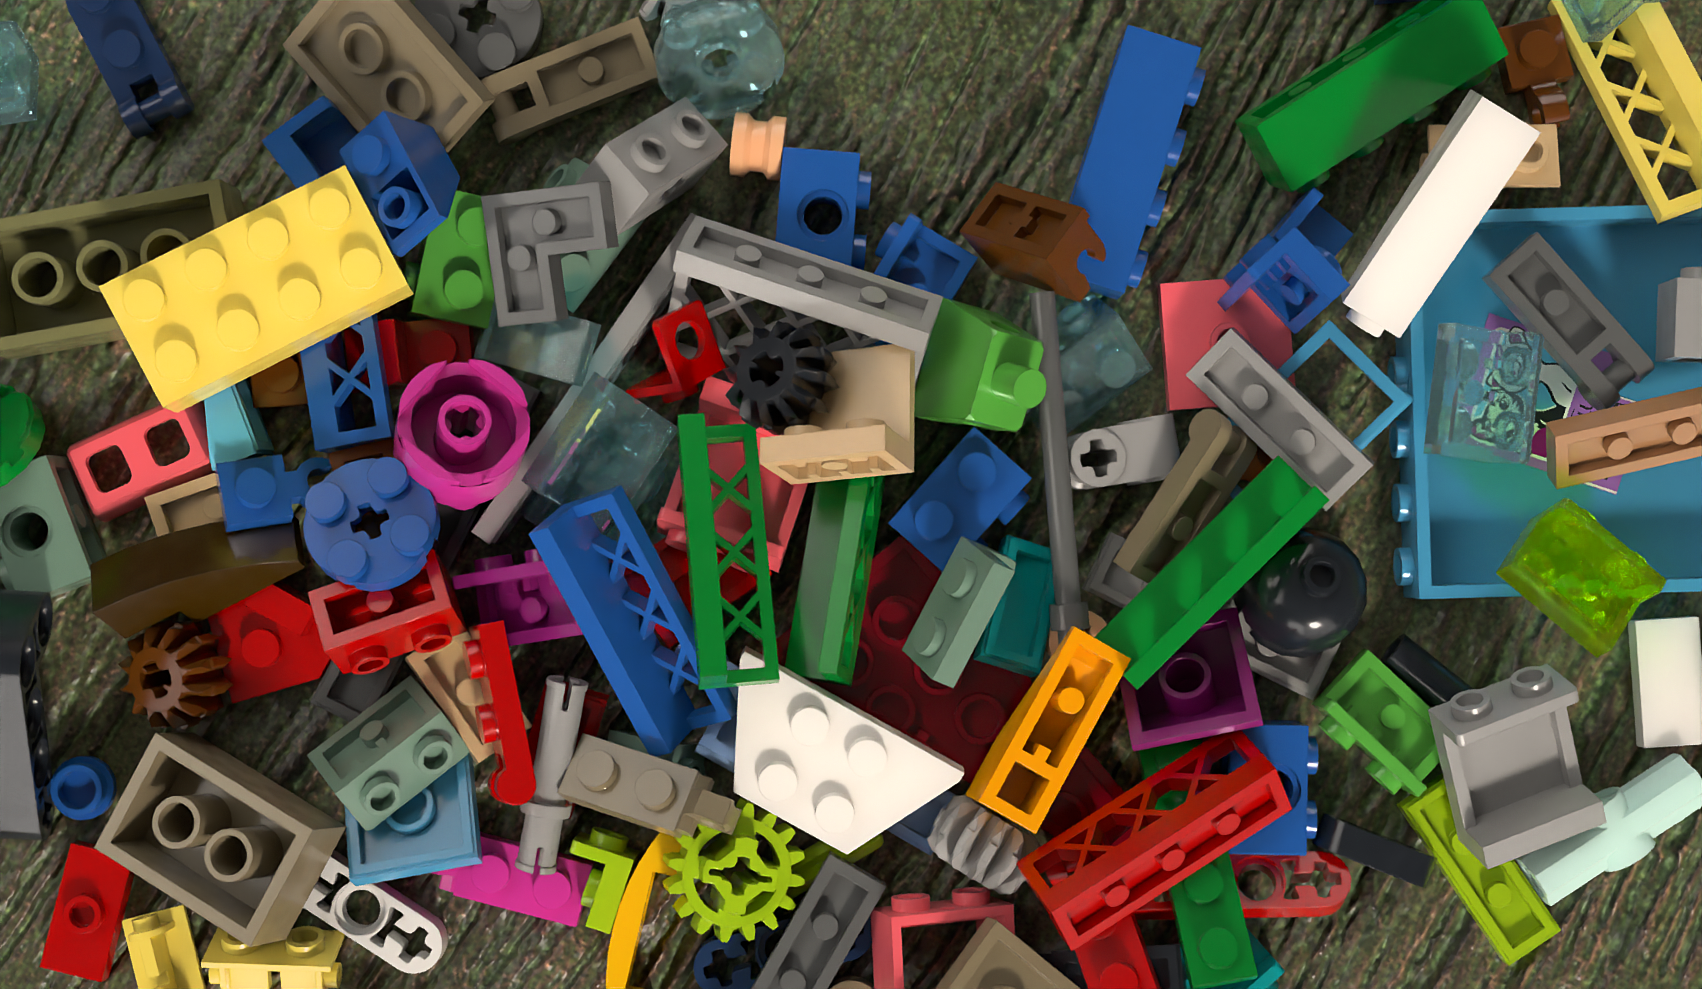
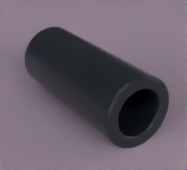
M1405 634L1400 635L1394 640L1380 660L1399 679L1433 706L1450 701L1454 695L1462 691L1474 689Z

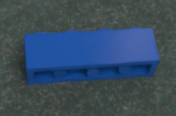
M1127 25L1120 38L1069 199L1070 204L1083 207L1088 212L1090 217L1087 219V222L1103 242L1106 251V259L1102 262L1092 259L1087 255L1086 249L1083 250L1078 257L1077 268L1080 273L1085 274L1091 288L1090 292L1116 300L1125 293L1127 286L1137 288L1140 283L1149 253L1139 249L1146 225L1156 228L1160 220L1168 191L1158 188L1165 165L1176 166L1187 134L1186 130L1177 128L1184 104L1192 107L1195 106L1206 74V70L1196 67L1201 47L1131 25Z

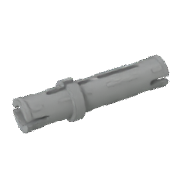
M551 675L546 679L547 689L533 766L536 790L533 797L527 803L520 805L521 812L525 813L518 857L514 865L517 869L531 874L534 872L536 853L539 847V874L551 875L556 872V859L563 820L570 818L572 802L565 800L557 792L575 752L585 692L588 690L589 685L588 682L574 677L569 678L567 696L564 703L563 697L566 683L563 682L564 677Z

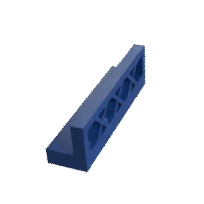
M377 313L360 321V323L350 326L362 335L364 353L350 372L347 371L341 331L300 351L316 451L332 453L361 444L394 439L395 427ZM366 370H368L370 387L360 380ZM354 387L372 399L376 426L356 430L351 392Z
M621 485L563 504L529 533L532 542L649 755L658 757L670 754L691 730L734 718L737 714L738 704L729 687L704 689L712 705L697 709L694 708L683 687L685 678L698 685L693 619ZM604 509L609 510L620 531L618 542L600 533L591 516L592 513ZM626 567L644 576L651 589L649 599L631 590L624 577ZM656 623L674 632L681 645L679 654L660 644L654 633Z

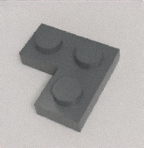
M600 181L481 196L499 327L569 319L560 254L619 247L611 182Z

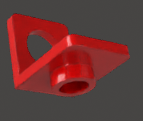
M691 301L653 321L652 328L667 368L629 387L625 392L628 400L661 395L663 403H670L693 395L699 391V382L726 368L701 301ZM682 322L690 324L698 337V349L692 359L683 357L676 345V331Z

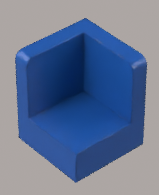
M322 96L261 141L294 186L299 188L344 165L348 169L339 150L358 133L333 102L326 96Z
M1313 187L1295 202L1271 231L1270 235L1278 242L1291 229L1296 227L1313 246H1320L1335 257L1353 236V233L1317 204L1324 195Z

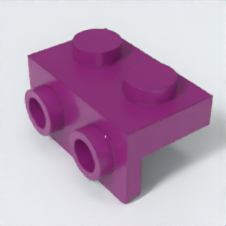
M537 549L524 551L526 564L513 566L512 555L473 560L475 573L452 577L453 589L476 588L481 624L504 620L509 646L583 635Z

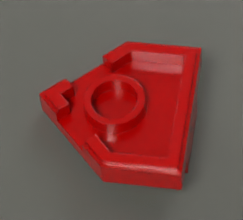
M280 580L208 617L212 634L220 635L217 646L218 655L232 658L222 668L224 676L234 684L228 689L232 704L322 678L331 662L329 656L324 652L309 596Z

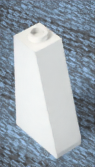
M1470 89L1348 282L1350 286L1341 293L1343 303L1351 308L1346 317L1375 337L1379 338L1385 329L1400 338L1541 132Z

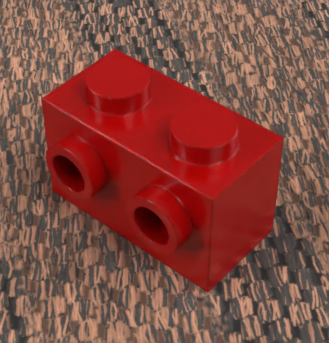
M431 549L426 555L428 561L421 571L412 579L397 587L370 592L359 590L354 585L343 584L338 581L308 592L324 652L343 674L352 672L353 674L362 675L376 672L386 667L390 663V658L413 650L418 653L439 650L450 644L452 637L467 632L450 574L434 549Z

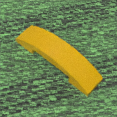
M658 832L628 882L612 929L607 959L606 989H643L630 986L629 983L656 872L669 876L677 874V870L668 867L663 861V854L670 852L679 853L682 846L671 835Z

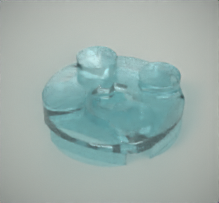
M695 0L683 7L670 9L664 14L660 22L661 32L654 47V61L660 87L666 97L673 103H676L675 99L679 101L687 97L706 119L733 118L736 112L748 113L764 101L763 93L770 88L774 79L777 85L783 75L785 58L778 29L774 21L762 10L757 0ZM717 49H726L734 52V54L727 56V65L722 67H714L711 59L704 58L707 54Z

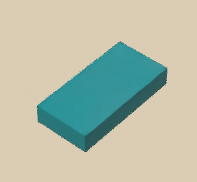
M1006 535L1000 539L998 552L1009 556L1015 561V573L975 647L973 659L1034 677L1040 674L1049 634V604H1055L1051 549Z

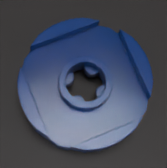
M383 457L350 462L331 472L322 482L315 484L308 491L305 499L306 514L303 521L306 545L316 563L334 580H339L343 584L354 585L359 590L370 592L383 591L409 581L427 563L426 555L432 549L434 538L436 541L438 540L441 528L439 510L430 490L415 481L408 471L406 472L407 469L401 461L396 458ZM374 510L376 514H389V520L384 521L380 525L382 535L370 539L365 531L355 532L356 525L362 521V515Z

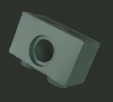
M44 455L36 458L8 484L0 487V554L2 556L0 560V577L7 590L49 592L51 598L91 583L90 565L106 558L68 457ZM37 515H40L48 526L47 540L40 548H37L31 542L28 533L29 525Z

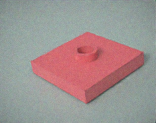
M1223 279L1164 283L1157 286L1167 411L1219 408L1186 374L1230 328L1234 327L1277 369L1293 355L1290 329L1252 289L1225 312L1217 303L1230 289V286ZM1293 373V374L1288 378V380H1289L1294 386H1295V373Z

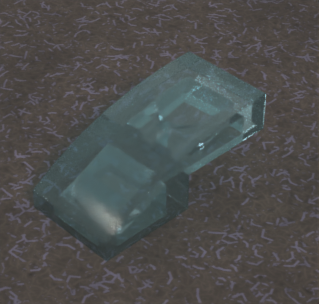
M494 297L488 329L481 330L474 357L551 380L583 387L601 325L568 315L569 319L499 327Z

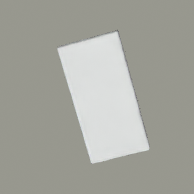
M1680 616L1628 620L1636 745L1642 748L1702 744V656L1699 617Z

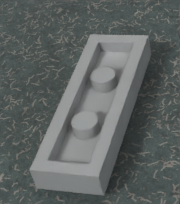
M1234 327L1230 328L1186 374L1272 459L1279 455L1311 487L1316 486L1329 499L1322 507L1325 511L1375 463Z

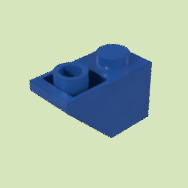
M384 110L339 150L394 256L403 257L448 218L460 176L432 126Z

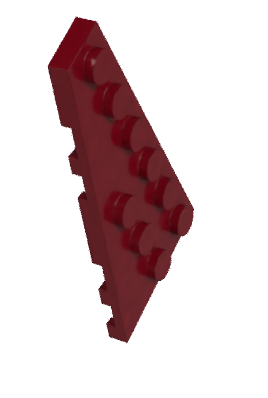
M900 535L872 559L852 687L810 682L963 766L964 775L962 779L971 784L996 737L1033 682L1026 675L974 660V648L957 683L952 688L932 680L902 651L942 573L929 559ZM792 626L776 639L778 664L785 667ZM1086 745L1082 748L1040 825L1041 829L1054 837L1125 793ZM1116 825L1105 832L1110 846H1117L1130 838L1133 826Z

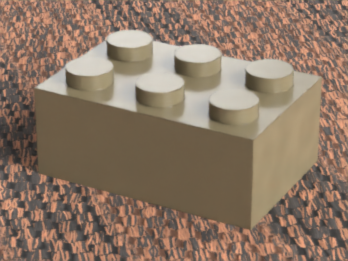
M166 732L154 734L94 848L247 946L254 947L287 939L347 826L196 733Z

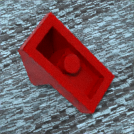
M392 318L378 321L389 390L406 388L420 371L434 363L446 360L447 363L468 362L469 359L476 360L473 327L437 319L402 322ZM353 328L344 330L348 372L352 370L364 353L362 335ZM366 370L360 380L370 387L368 370ZM356 387L351 392V394L363 393Z

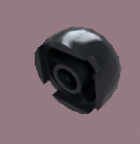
M1302 527L1234 594L1233 601L1235 607H1237L1238 614L1240 612L1243 613L1245 622L1252 629L1249 633L1258 644L1281 656L1307 658L1317 655L1322 651L1332 649L1355 629L1367 605V579L1359 558L1343 540L1323 529Z

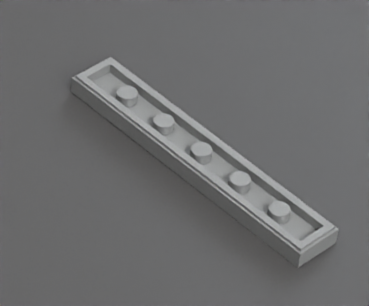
M690 213L524 454L515 477L493 499L471 531L488 544L505 542L652 328L653 321L660 317L669 304L676 272L672 271L676 250L696 216L693 213Z

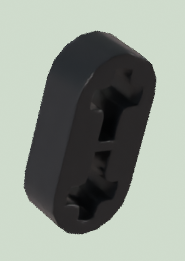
M1323 813L1316 836L1312 841L1313 844L1337 855L1423 888L1427 887L1437 861V857L1327 813Z

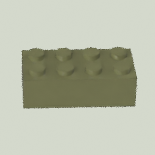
M214 179L0 218V357L19 359L126 339L99 286L243 216L244 210L240 190L221 179Z

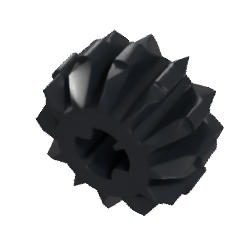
M777 320L771 332L765 328L753 327V343L749 347L746 345H734L738 356L741 358L737 365L724 369L728 379L735 383L725 396L730 400L731 405L740 409L739 415L742 416V420L755 429L760 427L773 435H784V430L787 427L809 425L810 413L813 411L829 413L822 398L824 393L839 388L835 378L828 374L837 364V361L833 358L832 353L823 347L819 336L807 328L803 330L799 327L797 329L788 322Z

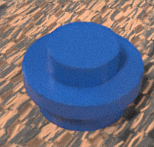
M78 756L62 763L54 772L50 787L51 798L56 808L65 816L75 820H88L103 814L112 805L117 791L116 778L111 768L104 761L93 756Z

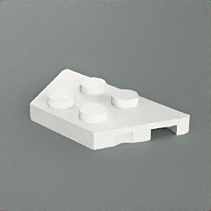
M745 646L740 656L739 669L764 667L763 655ZM778 664L779 683L738 686L733 792L845 854H849L957 784L964 775L963 766Z

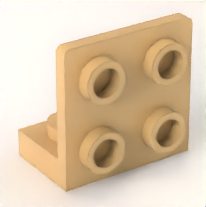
M890 344L831 352L837 364L828 374L835 378L839 388L826 392L823 395L822 400L825 402L829 413L813 411L810 413L809 425L790 426L784 430V435L760 438L759 464L791 485L914 472L915 351Z

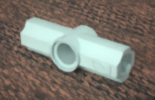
M1670 754L1620 788L1609 787L1594 793L1602 800L1607 823L1515 859L1520 870L1544 903L1552 906L1603 871H1618L1639 861L1654 848L1656 842L1653 838L1702 807V778L1680 754Z

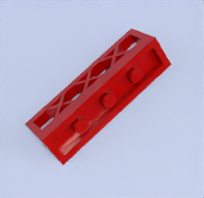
M1242 730L1212 736L1020 859L1016 865L1021 875L1046 908L1059 935L1069 949L1073 951L1292 810V807L1276 768ZM1233 750H1236L1246 761L1245 764L1228 775L1210 774L1212 764ZM1169 791H1189L1186 802L1175 809L1155 810L1158 798ZM1116 825L1133 826L1130 838L1119 845H1100L1103 834ZM1060 861H1078L1075 872L1052 888L1047 885L1040 875Z

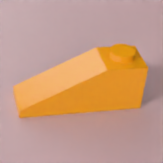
M1072 626L996 737L965 795L1036 834L1131 658L1077 627Z

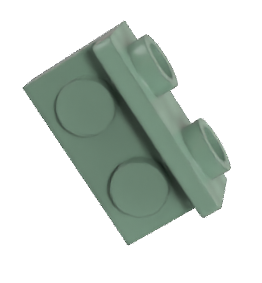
M410 675L307 756L366 831H370L468 755L469 750L442 711Z

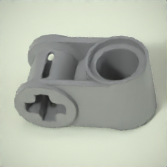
M1173 414L1116 423V426L1092 429L1067 437L1071 488L1076 490H1087L1123 483L1130 486L1164 480L1180 457ZM1096 453L1098 465L1082 467L1080 455Z

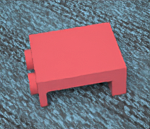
M712 376L706 378L699 397L698 413H704L705 426L746 424L742 420V416L739 415L740 409L731 405L730 400L725 396L734 385L733 383ZM760 427L756 429L759 458L760 438L780 435H773ZM743 442L707 444L709 468L729 483L745 464ZM759 464L769 570L779 573L809 483L791 485ZM678 466L665 506L661 507L657 517V533L667 536L665 542L669 546L687 553L680 467ZM745 478L736 490L748 499ZM711 484L712 501L720 491ZM728 498L714 514L715 532L734 547L751 528L750 515ZM751 541L742 551V554L754 563ZM717 548L718 553L726 555L720 549ZM733 562L730 565L738 570L746 572L742 567H740L735 562Z

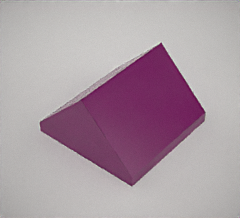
M1237 607L1217 611L1138 690L1123 675L1119 680L1133 751L1263 726Z

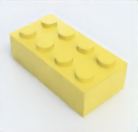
M345 165L99 286L162 407L176 413L414 294Z

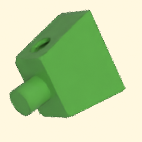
M943 298L915 389L914 417L965 429L975 427L980 430L1017 432L1023 425L1027 409L1037 406L1043 400L1046 393V379L1038 371L1044 352L1042 341L996 312Z

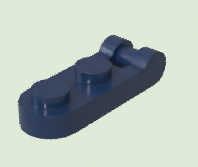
M65 0L70 15L118 104V110L125 125L137 140L155 132L154 124L173 115L176 119H180L195 111L194 104L140 0ZM156 81L159 93L142 101L137 90Z

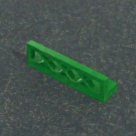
M704 413L678 415L677 443L699 690L779 683L780 677L756 429L747 423L705 426ZM743 442L745 464L727 483L709 468L707 444ZM745 478L748 499L736 490ZM711 484L720 491L713 501ZM728 498L750 515L751 528L734 547L715 532L714 514ZM751 541L754 563L742 554V551ZM717 548L726 554V557L719 563V565L717 560ZM733 562L737 563L756 579L757 592L741 611L726 601L720 593L719 578ZM757 605L760 628L747 618ZM722 611L733 619L725 629ZM739 626L762 643L764 667L727 670L725 642Z
M1279 455L1276 456L1094 638L1131 658L1123 676L1138 690L1329 499L1316 486L1311 487Z
M886 475L816 482L785 668L808 681L852 687Z

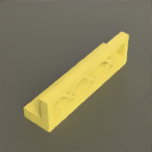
M1550 0L1547 9L1551 16L1559 14L1567 48L1657 224L1702 208V81L1659 0ZM1599 1L1610 21L1606 35L1602 36L1580 28L1571 11ZM1615 32L1620 42L1612 39ZM1591 49L1599 51L1596 58ZM1606 54L1632 63L1638 75L1633 90L1606 80L1600 68ZM1643 86L1648 96L1640 93ZM1618 102L1626 104L1624 112ZM1634 108L1660 117L1666 129L1661 145L1635 136L1628 122ZM1671 141L1673 142L1676 150L1669 148ZM1647 157H1650V158H1653V159H1654V162H1653V164H1652V167H1651V165H1650V163H1649ZM1664 162L1688 171L1697 190L1668 200L1657 179L1662 163Z

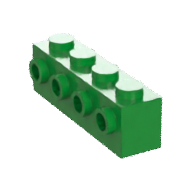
M1423 0L1239 117L1235 122L1268 184L1291 193L1294 191L1296 193H1303L1325 182L1331 175L1328 169L1345 158L1356 159L1377 149L1384 142L1382 135L1400 123L1404 125L1412 124L1432 114L1438 108L1436 100L1454 89L1458 91L1465 90L1484 81L1492 73L1490 66L1509 55L1483 0Z

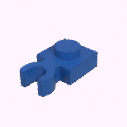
M282 454L216 463L215 476L226 532L292 523L294 516L292 504H300L305 508L306 495L311 489L307 480L312 476L328 474L331 468L329 459L323 457L310 458L304 461L297 471L285 472Z

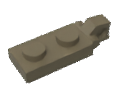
M582 733L557 792L569 802L681 839L682 834L693 837L698 824L732 835L742 812L741 809L734 806V800L711 792L715 781L710 777L702 775L698 770Z

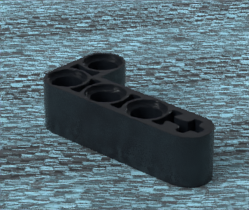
M0 589V839L44 841L48 838L53 825L55 805L50 794L53 775L39 665L51 636L53 622V603L49 592Z

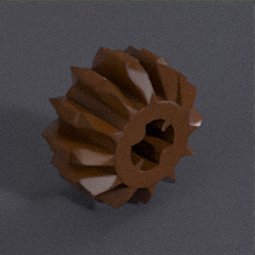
M167 620L153 624L152 627L145 629V633L138 634L134 639L127 641L131 656H128L118 665L129 674V681L120 691L133 693L135 702L132 714L148 715L151 728H168L172 726L173 729L177 727L185 729L199 725L200 721L206 719V716L213 715L217 710L223 708L224 705L220 694L225 693L234 684L223 675L222 670L232 658L218 655L216 652L220 635L203 634L201 622L194 623L189 620L172 622Z

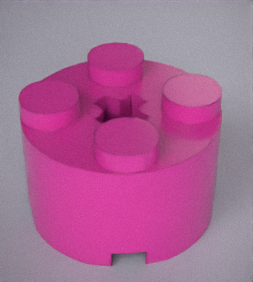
M469 359L468 362L447 363L446 360L426 367L410 381L400 399L393 441L394 458L404 464L407 469L406 472L408 471L415 481L430 490L437 503L448 505L458 510H468L493 499L515 477L529 442L530 417L523 390L507 372L484 360ZM466 428L472 431L473 436L471 438L465 435L459 438L454 436L451 431L459 434Z

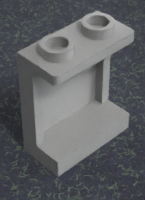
M1548 664L1519 669L1508 679L1482 689L1462 691L1454 695L1450 701L1428 709L1458 840L1487 869L1607 823L1602 800L1582 784L1567 706L1579 701L1577 687Z

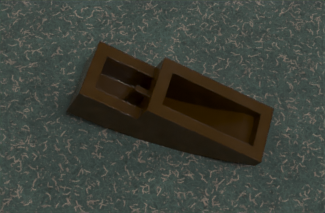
M293 516L292 523L226 532L224 521L168 533L127 547L90 565L92 612L125 639L179 611L184 613L194 623H198L305 567L299 520Z

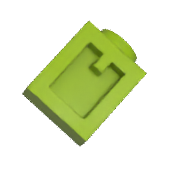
M593 827L591 834L580 832L573 839L569 852L605 864L603 871L595 868L592 869L583 892L581 905L591 908L585 926L610 934L620 902L634 873L640 851L627 847L629 838L625 835L600 827Z

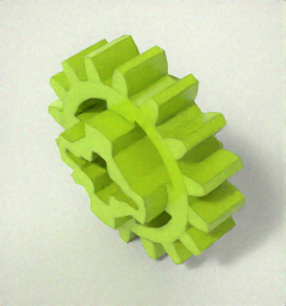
M741 797L736 808L741 809L742 812L732 835L722 832L718 840L704 849L702 847L712 837L721 833V831L698 824L693 837L683 834L681 839L674 837L682 845L679 853L670 852L663 854L665 864L677 870V874L663 880L664 888L669 894H682L672 905L674 910L681 918L694 913L691 926L701 935L714 924L715 936L721 942L726 943L732 935L733 928H738L747 941L754 940L755 923L762 921L772 930L776 929L778 923L773 914L774 910L780 906L793 911L796 906L793 900L786 894L788 887L803 886L805 883V878L791 869V865L805 858L804 852L797 846H786L795 835L793 828L785 822L773 827L777 816L763 808L754 816L753 803ZM756 832L761 834L768 842L772 851L773 861H769L757 854L759 841L755 838ZM739 858L749 869H744L743 872H733L729 881L719 870H723L724 867H735ZM693 878L700 879L703 883L711 884L710 898L713 900L712 907L700 899ZM764 891L756 901L747 906L750 900Z

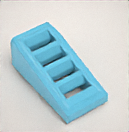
M247 378L204 399L209 459L212 471H215L216 463L258 458L263 455H274L272 451L275 450L259 409L253 408L252 390Z

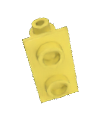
M182 904L122 920L138 989H206L185 905Z
M301 926L291 929L286 940L249 947L218 927L201 961V968H209L210 984H220L221 989H270L272 985L271 971L280 972L281 989L339 988L342 980V964L335 962L345 934L338 930H322L315 926Z

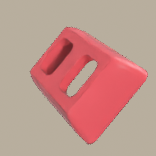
M202 401L178 413L163 408L160 404L70 445L67 449L68 459L94 516L103 522L111 521L146 505L144 497L215 473V471H212L209 459L205 406ZM175 419L183 430L190 446V452L185 458L167 466H161L157 462L147 440V433L151 428L168 420ZM116 445L121 449L132 477L127 484L105 493L100 490L89 466V459L93 454Z

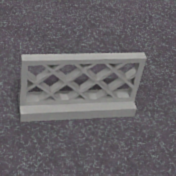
M696 215L676 250L672 270L676 272L668 313L691 301H701L726 368L724 369L737 365L741 358L738 356L734 345H746L749 347L753 343V327L765 328L771 332L777 322L775 321L767 325L763 322L750 303L753 300L759 299L780 306L787 317L778 321L788 322L797 329L799 327L803 330L805 328L809 329L820 337V342L823 343V347L829 352L873 347V343L880 340L915 351L916 384L943 296ZM691 278L719 286L726 297L705 305L691 286ZM735 309L750 332L729 339L714 317ZM822 320L843 327L849 337L826 345L812 322ZM682 322L676 331V345L683 357L692 359L698 348L678 342L680 330L691 326L686 322ZM660 350L659 359L664 360L663 355H662L661 350ZM724 369L712 375L713 377L733 383L728 379Z

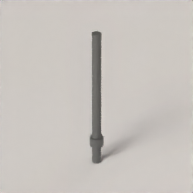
M1055 291L1030 293L1029 300L1032 335L1042 341L1044 348L1038 371L1044 375L1047 388L1045 396L1038 404L1055 597V604H1049L1051 631L1058 632V644H1060L1072 626L1083 631V629L1090 628L1088 602L1081 601Z

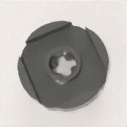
M540 0L415 1V7L479 80L530 60L542 38L544 13ZM479 1L488 2L487 10L496 16L494 24H482L478 33L470 32V22L463 17L465 10L468 7H475Z

